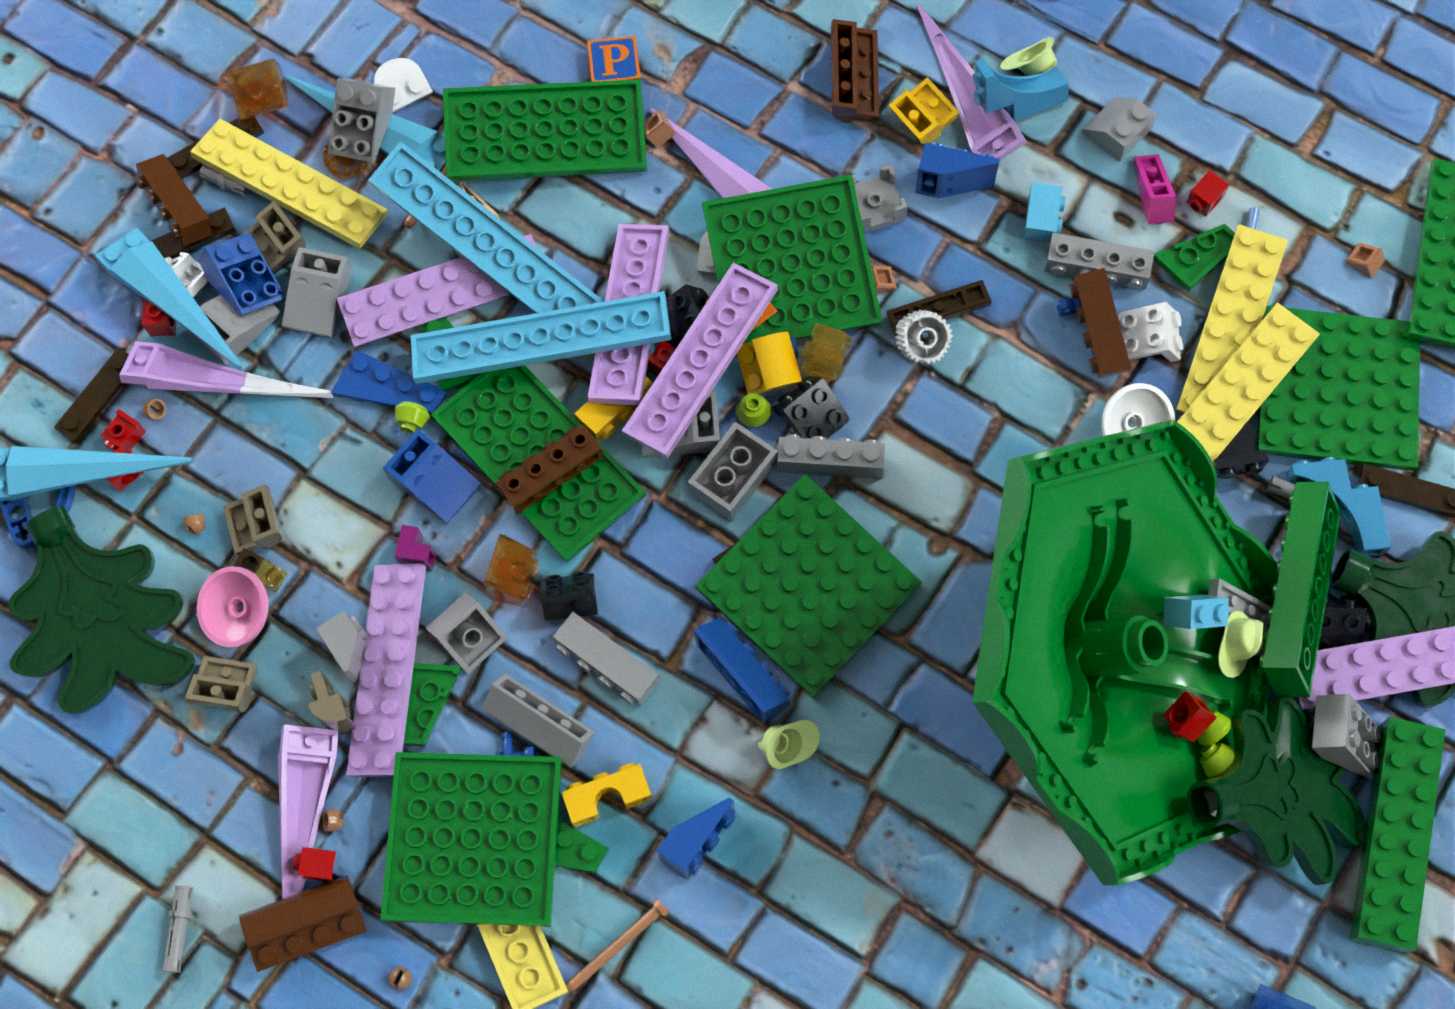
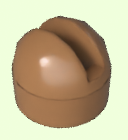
M150 399L145 402L143 413L149 419H161L166 413V405L160 399ZM150 408L157 410V414L152 412Z
M195 514L183 517L186 531L193 535L203 532L205 516L203 514Z
M336 809L324 810L322 823L325 832L337 831L343 827L345 821L342 819L344 815L341 811Z
M396 967L389 974V983L396 990H406L412 984V974L404 967ZM400 971H403L404 973L398 985L394 984Z

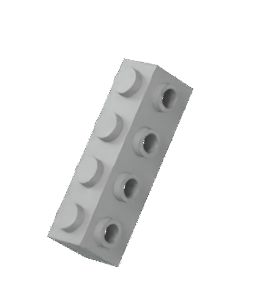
M1052 233L1045 271L1058 276H1074L1105 268L1109 285H1125L1134 290L1146 289L1150 280L1154 251Z
M793 434L786 435L785 437H779L777 472L882 479L885 443H879V441L872 439L865 440L864 442H855L850 438L827 440L822 436H814L808 439Z
M574 612L570 614L553 636L556 644L555 649L567 658L569 655L578 660L576 664L585 672L593 671L599 676L598 681L609 689L612 686L621 692L619 696L630 705L635 702L641 707L660 682L658 673Z
M506 673L491 685L481 708L494 719L513 729L515 733L534 743L538 748L543 749L553 757H561L562 763L570 768L585 755L595 733Z

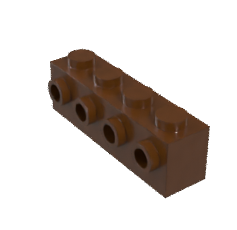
M164 154L136 164L137 175H135V180L138 187L146 191L149 203L157 207L161 220L163 222L167 221L174 238L178 237L183 246L212 235L208 215Z
M1105 268L1074 275L1073 283L1069 284L1072 298H1077L1079 308L1076 309L1079 324L1084 323L1086 333H1083L1082 336L1085 348H1090L1093 358L1089 359L1092 374L1097 373L1098 379L1129 372L1131 365Z
M584 424L580 427H573L565 433V437L557 442H550L535 457L530 456L521 463V466L514 471L510 470L502 474L496 485L517 516L604 457L602 448Z

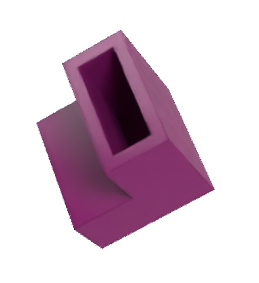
M401 526L394 556L399 564L422 563L426 566V570L433 571L436 555L430 545L422 544L424 537L418 527Z

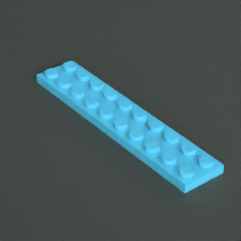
M401 141L369 178L368 182L534 313L603 302L600 297Z
M665 291L411 335L413 379L416 384L671 340Z

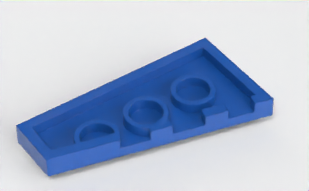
M358 350L353 354L331 391L334 397L342 398L343 396L353 398L354 401L378 403L380 406L395 407L404 401L417 403L425 407L430 416L442 405L447 396L445 390L427 382L416 384L412 375Z

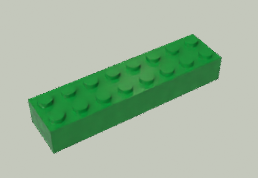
M1328 481L1296 482L1294 493H1291L1289 498L1291 511L1285 520L1286 538H1282L1281 541L1283 555L1282 560H1279L1277 563L1279 577L1278 582L1273 586L1274 604L1273 607L1269 608L1270 626L1269 630H1266L1264 634L1265 654H1262L1260 657L1261 671L1265 672L1268 685L1272 686L1277 697L1311 696L1341 511Z
M1389 717L1380 724L1381 741L1377 744L1379 767L1375 769V779H1372L1366 821L1367 839L1362 848L1349 941L1409 954L1416 951L1446 729Z

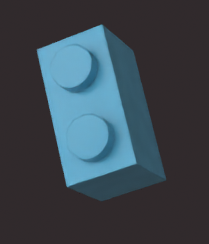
M1032 183L1023 239L1050 243L1052 233L1061 234L1063 219H1058L1059 212L1064 211L1066 197L1061 196V186Z
M1210 595L1164 597V626L1185 629L1228 626L1229 598Z

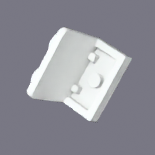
M1167 302L1119 313L1118 320L1129 360L1156 354H1162L1170 362L1181 360L1180 350L1183 349V342L1179 335L1181 316Z

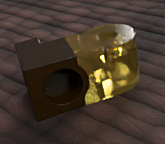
M243 548L233 565L234 567L250 570L261 580L265 589L277 593L287 576L284 570Z

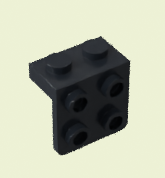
M685 284L666 299L671 340L666 342L674 348L678 347L705 306V301L709 299V296L702 288Z
M805 377L802 379V382L797 384V389L792 393L787 392L777 400L779 403L773 407L778 416L788 418L801 438L811 439L814 436H822L828 439L849 422L848 414L826 381L819 377Z
M1247 422L1212 463L1217 479H1229L1236 475H1253L1261 472L1268 463L1269 457L1267 450L1258 452L1252 426Z
M1327 596L1318 650L1363 643L1367 609L1356 597L1340 596V599H1330Z

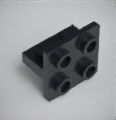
M579 571L573 573L572 576L550 575L542 579L540 604L543 607L544 620L568 618L572 612L578 616L598 614L594 573Z

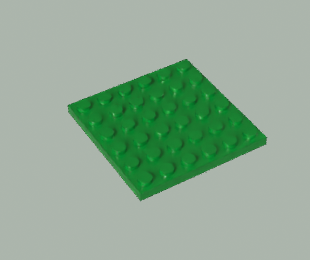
M852 174L702 202L717 284L719 285L731 265L735 263L778 286V291L770 301L777 310V313L752 330L743 344L751 342L756 338L780 332H789L790 338L796 337L799 340L882 324L883 321Z
M1267 305L1263 319L1274 306ZM1286 308L1320 333V335L1259 407L1257 425L1258 452L1267 450V454L1313 460L1335 457L1336 460L1345 459L1348 464L1364 465L1365 463L1376 467L1415 471L1418 468L1420 340L1407 338L1409 321Z
M804 474L695 585V589L813 699L922 584V581Z
M396 752L380 920L383 922L551 927L562 758Z

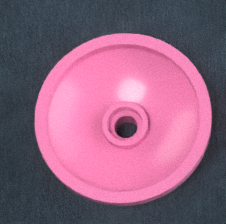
M234 566L225 567L210 575L203 584L197 600V617L204 634L215 644L223 647L246 645L260 633L266 622L268 614L267 593L261 580L250 570Z

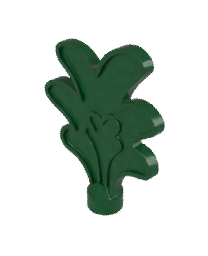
M62 506L48 509L27 522L25 527L38 551L37 564L29 580L12 594L8 607L15 617L25 622L37 623L31 634L18 647L10 660V667L14 673L31 678L44 677L59 670L72 658L70 672L58 694L60 708L64 712L72 714L89 711L103 702L113 690L119 672L135 681L155 686L172 685L181 682L190 675L195 665V657L191 652L160 642L146 633V631L163 629L174 622L184 604L182 595L173 589L140 586V583L151 576L155 567V558L150 548L143 544H137L116 551H104L93 548L86 544L79 536L66 508Z
M1435 532L1426 539L1412 559L1400 563L1381 562L1357 550L1347 548L1334 568L1330 585L1334 589L1356 597L1367 609L1372 627L1371 641L1454 627L1455 539L1446 532ZM1455 684L1413 691L1415 702L1422 708H1431L1439 705L1454 693Z
M1283 696L1271 701L1268 722L1256 710L1247 709L1235 713L1232 716L1234 760L1222 777L1198 781L1190 787L1187 794V806L1190 815L1197 824L1205 828L1229 823L1240 829L1250 840L1260 862L1269 870L1285 867L1294 856L1306 877L1314 885L1331 883L1334 880L1337 869V855L1331 835L1341 846L1349 849L1364 845L1367 839L1366 824L1362 811L1351 792L1338 781L1345 768L1322 759L1312 748L1314 721L1309 731L1302 709L1291 697Z

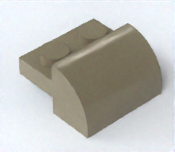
M275 201L255 216L257 222L243 233H251L272 273H275L290 259L294 261L299 247H306L304 238Z
M264 484L242 493V499L223 506L236 555L239 556L243 548L249 551H254L261 547L269 549L282 540L271 491L267 485Z
M204 656L198 674H193L185 697L187 703L238 712L246 711L252 700L250 692L258 671L257 665Z
M321 671L311 674L313 684L309 685V689L313 699L317 701L307 704L310 711L327 729L337 730L338 734L352 733L355 725L350 705L340 693L335 694L332 683Z

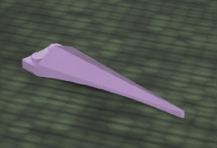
M918 5V10L938 57L955 106L960 113L959 117L971 151L976 154H990L1001 161L1026 144L1027 141L1016 125V122L1004 108L986 114L982 106L976 104L973 92L976 91L973 81L975 71L925 9Z
M650 108L651 115L657 112ZM668 119L675 131V135L671 138L721 198L772 189Z
M283 725L281 728L278 773L282 899L303 892L306 879L297 878L298 871L293 870L295 853L301 854L302 847L313 848L337 755V730Z

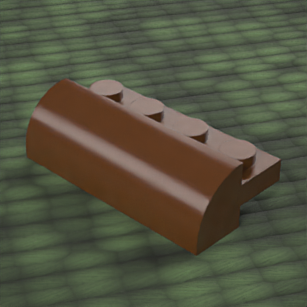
M833 19L831 22L832 115L841 122L851 123L852 119L877 121L879 118L877 30L857 28V22Z
M348 875L239 915L244 938L257 972L367 932Z

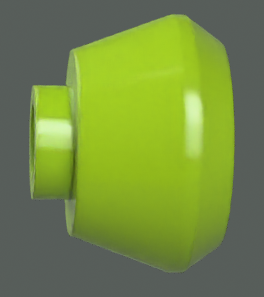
M751 393L739 400L736 406V415L738 420L745 426L759 427L769 420L771 405L762 395Z
M404 401L395 406L396 424L405 433L413 434L417 429L421 430L430 418L428 410L417 403Z
M1212 710L1217 718L1197 738L1199 744L1211 746L1218 742L1230 731L1231 720L1216 710Z
M1221 742L1211 746H1204L1200 751L1202 755L1200 763L1208 778L1222 777L1234 760V749Z

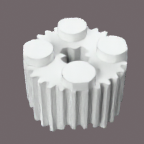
M918 310V312L913 311V314L908 313V317L904 316L896 326L897 331L895 333L898 334L895 339H898L896 344L900 345L898 349L902 350L901 353L906 358L915 362L930 364V362L935 363V360L940 361V357L944 356L943 353L948 352L946 348H950L948 343H951L950 339L953 337L950 334L952 332V329H949L950 324L945 323L946 320L934 312ZM922 332L928 333L925 342L920 341Z

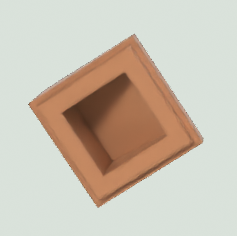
M661 109L644 122L645 136L657 148L675 135L672 125Z
M1360 242L1346 259L1348 265L1370 278L1374 277L1385 262L1382 248Z
M871 265L877 294L897 289L891 266Z

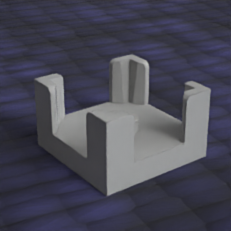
M892 164L880 167L879 177L856 183V175H852L864 233L906 221L908 207L904 197L900 199L895 186L896 174Z

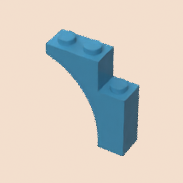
M985 59L975 62L973 81L976 91L973 92L976 104L978 106L981 105L986 114L1004 108L1012 119L1016 121L1068 101L1069 83L1058 67L1030 76H1008L993 70Z
M1327 457L1319 462L1310 463L1309 460H1300L1291 465L1286 473L1287 481L1290 483L1329 482L1341 511V517L1353 538L1355 550L1371 557L1384 555L1391 548L1378 486L1368 487L1367 484H1361L1351 489L1345 459L1336 460L1335 457Z

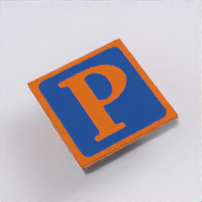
M636 35L587 41L591 82L641 79Z

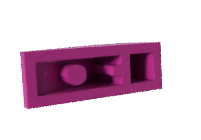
M1159 154L1135 156L1134 165L1141 203L1148 224L1174 222L1176 195Z

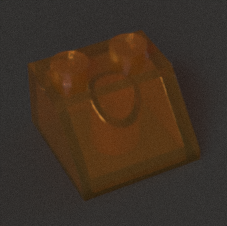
M274 58L226 72L240 120L288 107L286 83L281 66Z
M499 534L484 586L491 600L522 607L523 600H528L531 592L529 581L531 575H535L537 572L539 560L533 549L502 534Z

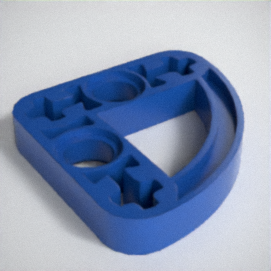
M75 485L60 489L59 497L54 507H65L69 513L74 500ZM28 497L13 501H0L12 540L24 549L34 547L35 544L29 534L27 535V540L24 541L22 539L23 532L19 527L23 525L27 531L25 526L33 518L27 501ZM23 507V515L18 519H12L11 512L13 509Z

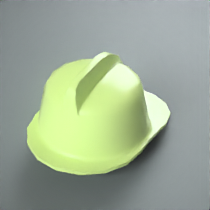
M1053 37L1044 38L1034 45L1010 55L1001 63L1000 68L1002 70L1019 68L1028 76L1051 70L1057 65V59L1051 48L1054 44Z
M1240 611L1230 613L1228 616V626L1224 628L1218 653V665L1226 677L1234 678L1244 670L1248 659L1262 650L1264 645L1263 622L1248 619Z
M798 720L786 725L778 724L767 729L762 741L758 742V747L763 750L771 767L783 769L810 758L818 747L820 733L818 727L808 720Z

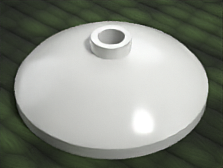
M1144 383L1124 386L1111 396L1105 406L1102 415L1103 436L1163 421L1175 420L1173 406L1168 397L1157 387ZM1129 418L1132 419V424H1131V426H1128V419H1129Z

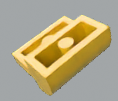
M928 77L913 90L909 91L907 89L888 105L889 109L922 144L930 143L940 137L941 131L960 116L955 106Z
M780 332L753 339L751 342L743 344L736 353L748 394H762L802 382L789 332Z

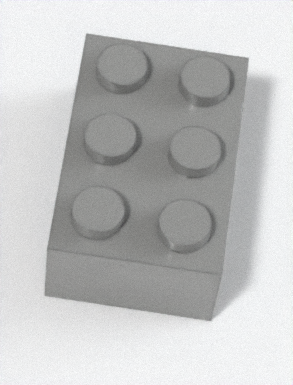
M734 422L688 481L689 493L732 522L776 465L778 450L737 422Z

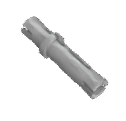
M175 886L172 910L169 911L168 915L171 918L162 968L164 972H181L188 920L192 917L190 905L194 887Z

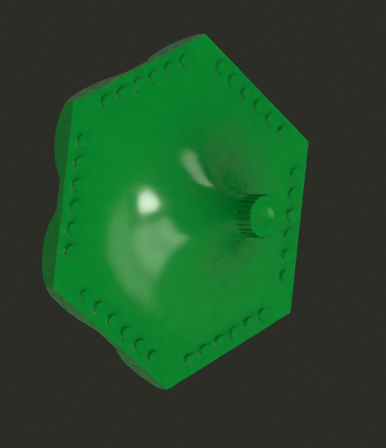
M1175 420L1163 421L1008 459L972 703L1102 885H1120L1152 875L1172 864L1177 854L1198 844L1241 832L1240 829L1229 823L1212 828L1202 827L1194 821L1188 810L1187 794L1190 787L1198 781L1211 778L1205 775L1200 763V757L1202 756L1200 751L1204 745H1200L1197 739L1193 743L1185 737L1177 738L1168 729L1170 724L1163 716L1185 691L1201 699L1211 711L1216 710L1231 720L1230 731L1218 742L1233 749L1232 716L1235 713L1247 709L1256 710L1267 721L1270 686L1268 685L1265 672L1261 671L1259 657L1252 656L1249 658L1244 670L1234 678L1226 677L1218 665L1219 647L1225 626L1199 629L1164 626V597L1208 595L1210 580L1220 578L1273 607V586L1278 582L1279 577L1277 563L1269 551L1254 536L1234 524L1216 495L1217 475L1207 451L1191 432Z

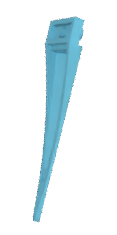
M286 76L290 84L333 114L334 92L291 76ZM393 114L391 115L380 150L388 156L401 141L441 172L446 165L445 137L436 130Z
M138 228L95 255L99 264L114 279L155 305L205 342L237 369L242 370L241 363L159 250Z
M19 446L0 448V501H13L87 482L186 465L194 461L190 457Z

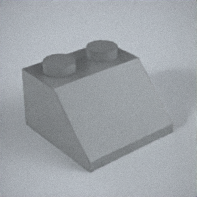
M1114 97L1082 129V132L1117 160L1121 161L1152 130L1157 114L1138 99Z
M466 592L425 628L467 674L507 639V636L478 601Z
M342 611L316 629L343 672L354 685H357L366 648L364 638L368 635L354 615L349 618L346 612Z

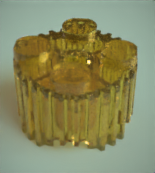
M815 323L811 334L813 340H807L802 355L806 356L802 363L801 372L823 378L829 382L839 379L844 367L843 361L846 350L849 351L852 337L846 335L847 333Z

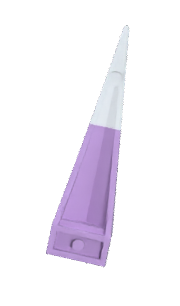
M135 341L119 374L121 383L147 385V389L333 398L329 390L288 383L243 372L158 343Z

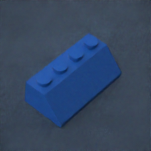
M718 618L694 630L695 642L698 648L764 726L790 706V699L788 697L790 692L781 682L777 684L771 678L773 673L764 662L759 664L754 658L755 651L746 641L742 644L736 637L738 635L737 630L729 621L725 624L721 618Z

